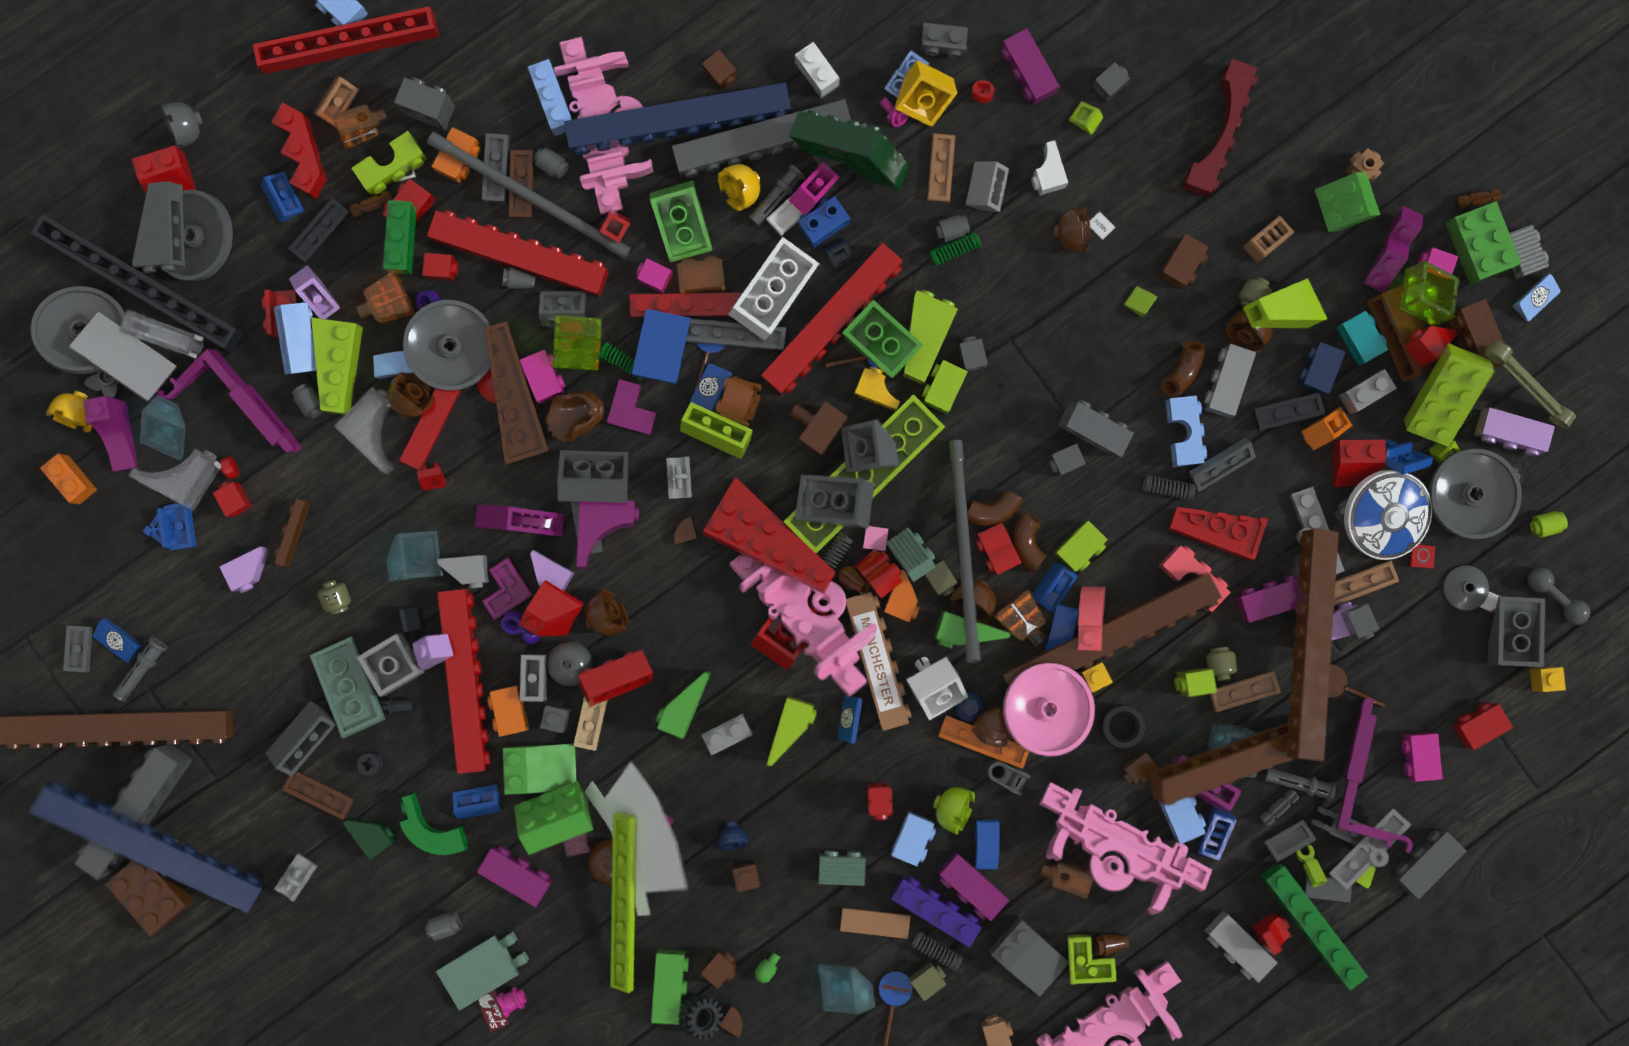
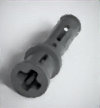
M791 164L786 174L781 179L778 178L776 180L775 188L748 217L756 225L760 226L762 221L786 195H791L793 193L792 189L800 180H804L806 177Z
M155 637L148 639V645L142 652L137 654V661L112 693L115 698L125 702L146 671L157 664V658L163 651L168 649L167 645Z
M1266 769L1264 774V781L1305 791L1310 797L1315 795L1326 798V801L1331 802L1335 795L1336 783L1332 781L1327 783L1317 780V777L1312 776L1308 779L1275 769Z

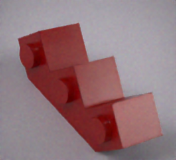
M282 103L272 123L278 129L290 135L280 153L299 165L289 183L296 189L317 199L327 178L320 161L321 158L312 134L310 121L301 112Z

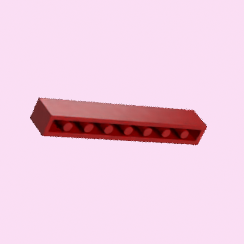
M429 6L253 44L257 67L265 74L440 36L435 14Z
M443 210V213L435 211L427 234L430 240L579 291H585L597 297L601 296L609 273L607 268H604L605 264L592 260L591 263L584 261V257L575 253H571L570 256L563 254L561 249L554 246H549V249L542 247L539 241L530 238L528 241L521 240L518 234L509 231L506 234L498 232L499 229L489 224H486L485 227L477 225L478 222L468 217H465L464 220L456 218V214L448 210Z
M882 243L761 375L762 378L781 396L785 392L789 394L797 385L795 383L796 379L800 375L805 377L812 369L810 364L815 359L819 361L826 354L825 348L830 342L834 345L842 336L840 331L845 326L848 327L856 319L855 315L860 310L863 311L872 302L870 299L875 293L880 295L887 287L885 282L890 277L894 279L902 271L900 266L903 260Z
M469 589L438 592L442 635L448 634L454 655L446 659L445 664L457 774L485 771L489 769L488 765H491V753L486 749V742H489V733L487 728L484 729L483 720L486 719V708L481 703V697H484L483 684L479 683L478 676L482 670L481 663L477 661L476 652H479V642L477 638H474L473 630L477 628L476 617L472 616L471 607H474V597L472 593H469Z

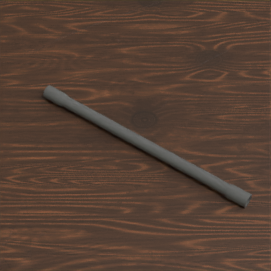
M432 132L427 144L459 160L605 246L609 251L625 259L631 247L621 241L618 243L602 234L595 227L460 149L436 132Z
M952 440L949 442L953 472L966 631V658L968 663L980 662L981 658L977 636L963 468V443L961 440Z

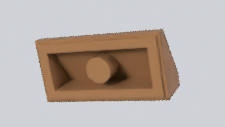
M337 76L314 111V114L336 127L359 89L342 77Z

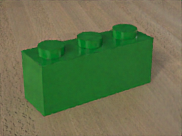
M388 200L383 269L388 273L412 275L417 207L412 202Z

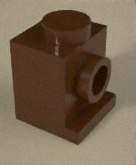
M1144 751L1138 753L1121 767L1124 771L1122 776L1129 785L1145 782L1150 778V772L1158 770V767Z

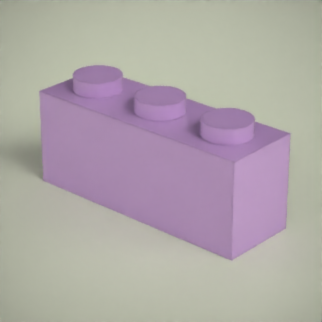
M1486 408L1481 410L1475 436L1481 437V441L1495 444V442L1503 444L1504 448L1511 450L1519 448L1525 450L1524 453L1527 455L1538 456L1541 453L1548 452L1555 426L1494 408Z

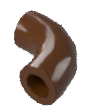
M1187 341L1183 344L1177 366L1161 383V388L1166 396L1170 398L1178 397L1192 384L1202 365L1205 353L1204 344L1196 341Z
M1004 490L999 499L992 504H983L973 500L967 510L968 522L983 527L1003 523L1013 517L1021 507L1024 499Z
M1023 511L1014 527L1013 545L1021 562L1030 571L1035 573L1047 557L1037 547L1035 542L1036 532L1042 523L1029 512Z

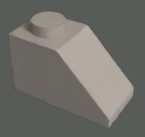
M486 555L437 559L438 564L461 584H469V588H481L483 583L489 582Z

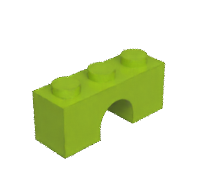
M408 131L389 143L395 153L394 160L389 165L380 166L369 156L352 167L364 188L371 195L383 192L388 184L401 180L405 177L406 172L421 167L424 164V160L427 159Z

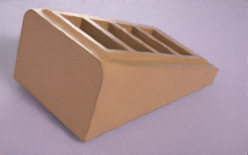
M1279 216L1244 245V249L1259 263L1290 237L1294 231ZM1274 226H1276L1282 232L1283 236H1281L1276 231ZM1267 232H1269L1276 239V242ZM1261 237H1262L1263 240L1269 245V248H1268L1267 245L1260 239Z

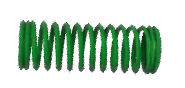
M973 231L970 234H967V236H964L963 238L960 237V239H956V241L953 240L952 243L949 242V245L946 243L945 246L942 245L941 247H938V249L935 248L932 251L930 250V255L935 266H939L941 264L937 257L936 251L938 252L941 262L943 264L944 260L940 254V250L943 253L945 261L948 262L943 247L946 250L949 260H951V256L947 250V246L950 249L953 259H955V255L951 249L950 244L953 246L956 256L959 257L958 252L954 246V243L957 245V249L960 255L962 256V252L957 240L959 241L964 254H966V251L961 242V239L964 242L967 252H970V250L968 248L967 243L965 242V238L968 241L970 249L973 251V247L971 245V242L969 241L968 236L971 238L972 244L975 249L981 247V242L977 233Z
M606 342L599 353V357L601 359L605 358V361L608 360V363L612 362V365L615 364V367L622 368V371L629 372V375H631L634 361L628 371L627 369L633 357H631L624 368L630 357L628 355L620 367L626 353H624L618 365L617 362L623 351L620 352L617 360L613 363L620 349H617L615 352L616 347H614L611 351L613 345ZM636 376V379H638V380H640V381H642V380L644 379V378H642V377H637V376Z

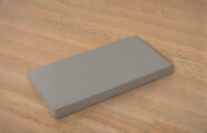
M100 312L93 317L69 346L71 350L147 402L150 401L176 369V365Z

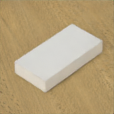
M787 200L766 218V221L782 237L800 220L799 217L802 213Z

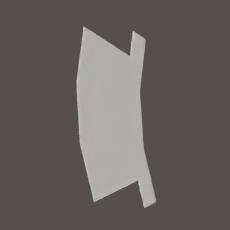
M630 762L605 798L592 781L585 790V794L608 825L612 836L613 813L619 811L636 816L635 906L638 916L650 915L645 892L687 889L676 840L658 799L632 762Z

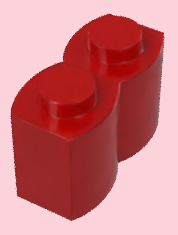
M1003 523L976 535L978 538L975 540L976 546L980 553L984 551L987 557L985 564L990 573L994 572L995 575H998L1021 564V560Z
M874 549L854 566L879 597L882 598L903 582L899 577L902 572L895 563L889 564L892 561L884 551L879 553L877 549Z

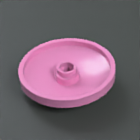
M1038 664L1025 669L1011 682L1004 698L1003 715L1009 733L1024 749L1039 755L1056 756L1075 749L1087 737L1094 720V700L1087 683L1074 670L1059 664Z

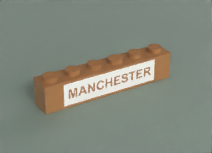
M872 592L846 599V606L855 635L867 628L870 623H875L877 626L875 637L859 651L881 728L884 731L909 724L908 718L912 716L908 704H903L901 696L905 695L902 682L897 683L895 674H899L896 661H891L889 655L893 650L890 640H885L883 631L887 630L883 617H878L876 609L880 608L877 595L872 596Z

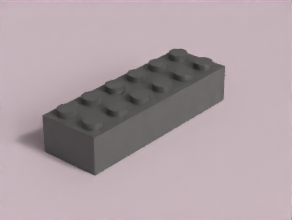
M173 745L160 746L148 751L144 757L145 763L141 768L139 767L134 771L131 776V783L120 791L117 796L119 800L115 806L110 807L111 811L117 814L125 813L132 817V821L140 825L141 823H150L193 761L191 757ZM90 841L88 845L85 844L78 852L77 856L79 858L75 864L94 878L100 879L115 873L126 856Z

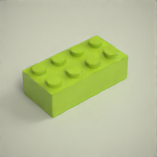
M1448 343L1404 418L1406 431L1449 447L1494 373L1491 360Z

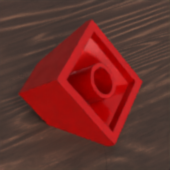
M544 580L526 608L518 625L536 636L567 635L584 603Z

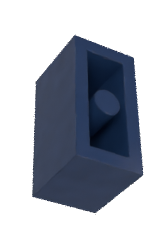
M1322 342L1315 344L1314 347L1311 346L1306 355L1308 359L1306 367H1302L1298 375L1300 380L1298 386L1314 393L1320 392L1321 396L1329 394L1345 352Z

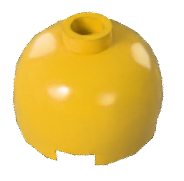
M735 164L719 172L718 183L720 190L725 189L730 198L726 201L733 209L740 211L755 203L760 195V177L755 171L743 164Z
M74 391L73 394H60L53 399L47 410V416L54 415V421L75 429L76 426L84 427V432H91L93 427L86 421L83 400H87L88 396L84 393Z

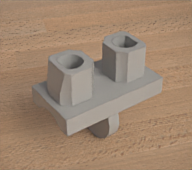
M689 457L666 458L669 499L692 498Z
M297 854L274 889L287 896L291 901H295L318 866L301 854Z

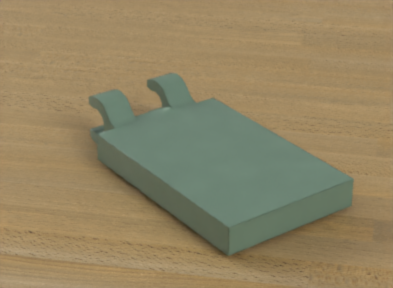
M514 932L500 940L495 934L436 971L459 1011L519 974L517 968L529 960L525 951L515 958H512L508 952L507 947L518 940Z

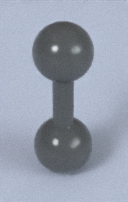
M1539 567L1529 573L1527 578L1529 587L1535 592H1548L1564 607L1563 616L1567 622L1573 625H1581L1589 619L1591 611L1587 603L1582 600H1569L1554 586L1555 579L1550 570Z

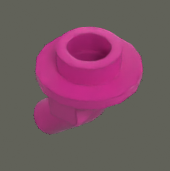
M886 97L879 102L889 114L887 119L893 126L899 127L906 122L908 115L896 110Z

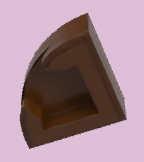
M691 517L684 519L678 525L674 536L675 545L697 539Z
M731 1005L720 1026L739 1038L742 1032V1018L738 1009Z

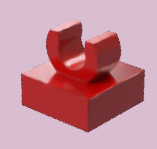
M437 462L434 463V468L427 469L426 465H423L422 470L417 471L418 480L424 491L446 487V479Z

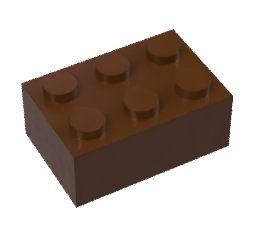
M1486 299L1445 316L1446 328L1454 329L1457 332V335L1454 337V346L1487 358L1484 352L1492 340L1504 343ZM1491 361L1493 369L1501 367L1500 364Z
M134 860L105 884L149 936L160 932L194 902L177 880L169 876L163 877L160 872Z

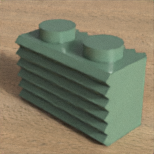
M906 528L905 531L898 533L897 536L887 541L886 544L891 553L913 582L936 567L932 561L935 559L934 554L929 547L923 548L922 544L924 542L917 532L913 534L909 528Z
M825 850L824 854H820L819 884L865 886V856L861 855L859 851H847V855H838L836 850Z

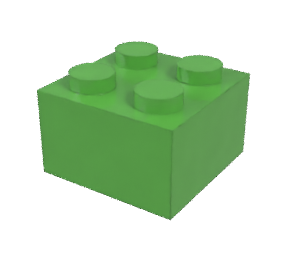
M1356 172L1315 189L1329 232L1341 231L1380 215L1366 172Z

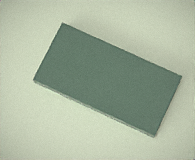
M353 637L346 638L310 655L341 738H346L386 720L372 683L357 659L360 653Z

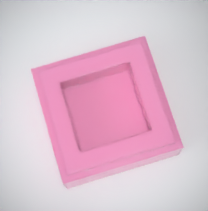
M869 526L865 530L863 548L886 551L888 529Z

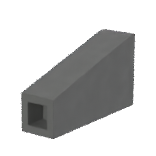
M168 181L149 183L132 267L142 269L143 273H156L157 269H161V271H175V267L185 266L182 185Z

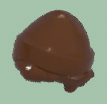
M1002 707L987 709L973 723L975 727L972 729V732L986 745L1004 747L1009 742V739L1013 738L1006 727Z

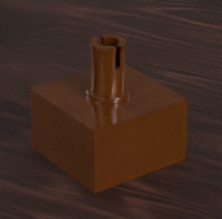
M826 401L817 414L813 415L798 403L790 413V416H793L806 426L805 431L799 438V443L820 458L848 419L846 415Z

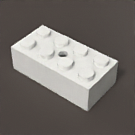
M782 237L728 315L765 341L819 263Z

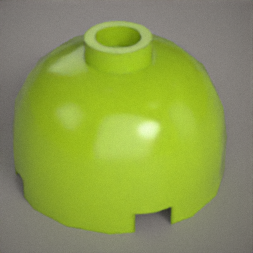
M953 787L946 790L942 796L938 795L934 802L938 823L944 829L958 835V830L962 831L972 811L969 808V802H974L975 793L965 788Z

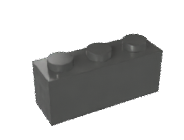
M1083 400L1069 402L1058 426L1111 456L1122 457L1134 434L1127 430L1128 426L1120 421L1113 422L1109 419L1110 416L1103 411L1098 410L1096 412L1090 409L1091 405Z
M310 701L265 754L276 769L293 776L336 726V722L326 709Z
M1442 829L1434 830L1428 835L1427 841L1422 846H1418L1412 851V857L1407 862H1402L1395 869L1396 873L1392 877L1411 896L1420 899L1455 864L1466 850L1447 831Z

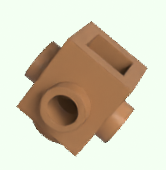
M1367 148L1364 152L1358 151L1349 160L1351 164L1345 171L1349 175L1356 172H1366L1368 179L1373 182L1381 174L1379 169L1384 162L1377 152Z

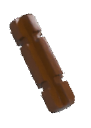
M1495 188L1489 191L1459 196L1456 198L1457 208L1462 209L1468 206L1498 201L1502 197L1499 188Z
M389 191L380 193V196L374 195L361 200L359 204L357 202L351 204L349 209L351 214L357 217L363 215L362 212L368 213L383 207L382 205H386L388 200H393V197Z

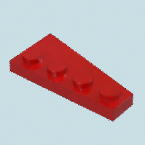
M1177 507L1174 510L1168 530L1249 561H1254L1268 519L1250 518L1243 515H1227V513L1220 512L1211 513L1204 510Z

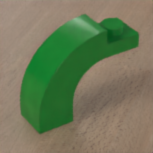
M416 792L402 797L401 809L408 819L401 821L400 825L404 834L415 846L423 851L437 855H450L469 848L463 826L450 830L434 829L426 823L422 816Z

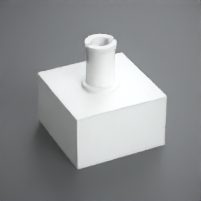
M922 657L921 660L924 666H922L918 659L915 662V667L919 670V673L907 679L917 701L929 720L968 698L959 676L947 657L933 665L930 664L927 657Z

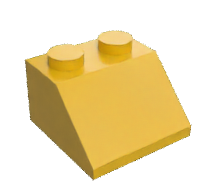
M916 60L903 79L895 109L932 127L957 95L954 78Z

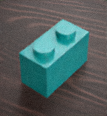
M1366 311L1336 327L1358 366L1388 350L1385 337L1378 333L1374 318L1367 314Z

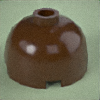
M1086 207L1067 210L1060 217L1059 224L1054 226L1055 238H1059L1060 244L1065 250L1077 253L1089 252L1090 245H1086V239H1091V225L1089 214H1084L1087 210Z
M1244 310L1237 312L1227 323L1228 327L1225 329V333L1233 345L1239 347L1242 345L1244 348L1256 352V354L1264 350L1272 337V328H1252Z
M400 372L388 386L387 401L391 408L399 415L407 418L418 417L432 406L434 395L431 397L429 393L430 386L418 379L414 373L405 375L403 374L404 372Z
M973 580L976 621L988 622L996 607V597L989 588L988 583L983 580ZM961 583L954 590L950 600H952L951 606L964 616Z
M602 590L595 594L588 601L585 609L586 625L589 629L602 636H613L627 628L625 625L629 621L623 604L619 602L617 605L613 599L616 595L609 590Z
M613 838L604 839L596 843L588 856V869L592 877L598 882L607 885L612 884Z

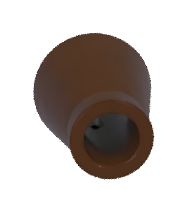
M847 565L840 569L838 580L842 586L857 591L860 594H865L869 590L870 584L854 566Z
M1099 934V936L1094 937L1095 952L1103 957L1129 948V939L1126 934Z

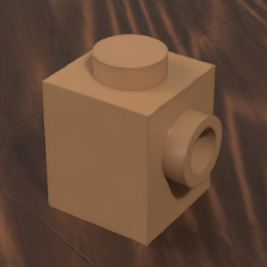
M991 1015L981 1022L987 1046H1012L1009 1036H1012L1013 1032L1010 1023H1005L1003 1016Z

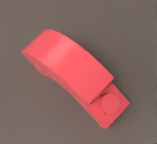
M1082 586L1078 621L1079 651H1102L1105 587Z

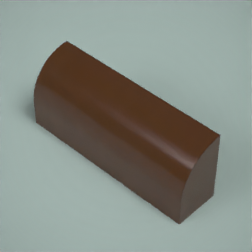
M1406 284L1367 300L1366 302L1380 333L1387 341L1386 346L1402 381L1406 382L1433 370L1439 358L1420 367L1404 347L1410 339L1409 335L1418 328L1421 330L1425 329Z

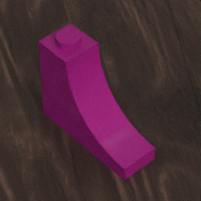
M107 396L83 400L86 421L96 429L102 438L109 455L112 471L120 472L138 468L127 402Z
M627 500V503H579L578 570H587L591 552L603 537L621 528L634 527V521H639V507H635V501Z
M477 505L475 527L562 537L564 514L508 506Z

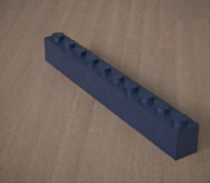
M786 83L568 120L564 121L570 154L584 155L588 153V150L606 151L611 149V146L629 147L634 142L639 141L645 144L654 142L656 138L664 137L665 140L676 138L679 134L686 133L687 136H692L702 130L715 132L725 126L737 128L747 122L755 124L765 121V119L790 114L791 105Z
M47 781L30 810L31 813L248 913L262 890V882L259 881L260 879L256 875L251 873L246 875L240 872L239 868L233 864L227 863L225 865L219 862L218 858L212 854L206 853L204 855L188 843L183 845L176 842L173 836L167 833H157L152 826L146 823H141L140 825L132 821V817L125 813L117 814L111 811V808L104 803L98 802L96 804L88 800L89 798L83 793L68 791L66 786L59 782L53 781L52 783Z

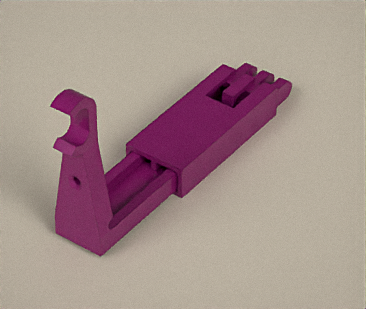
M205 350L178 379L170 378L174 389L168 395H166L165 391H157L159 398L172 400L211 367L231 391L229 393L231 398L272 446L280 445L285 452H298L301 450V445L252 385L244 383L217 350Z
M1366 698L1361 703L1344 775L1346 785L1336 829L1386 841V848L1392 846L1391 842L1393 839L1404 841L1406 843L1405 852L1408 854L1412 850V842L1408 837L1354 822L1351 825L1349 824L1357 787L1363 780L1377 716L1371 715L1373 700Z

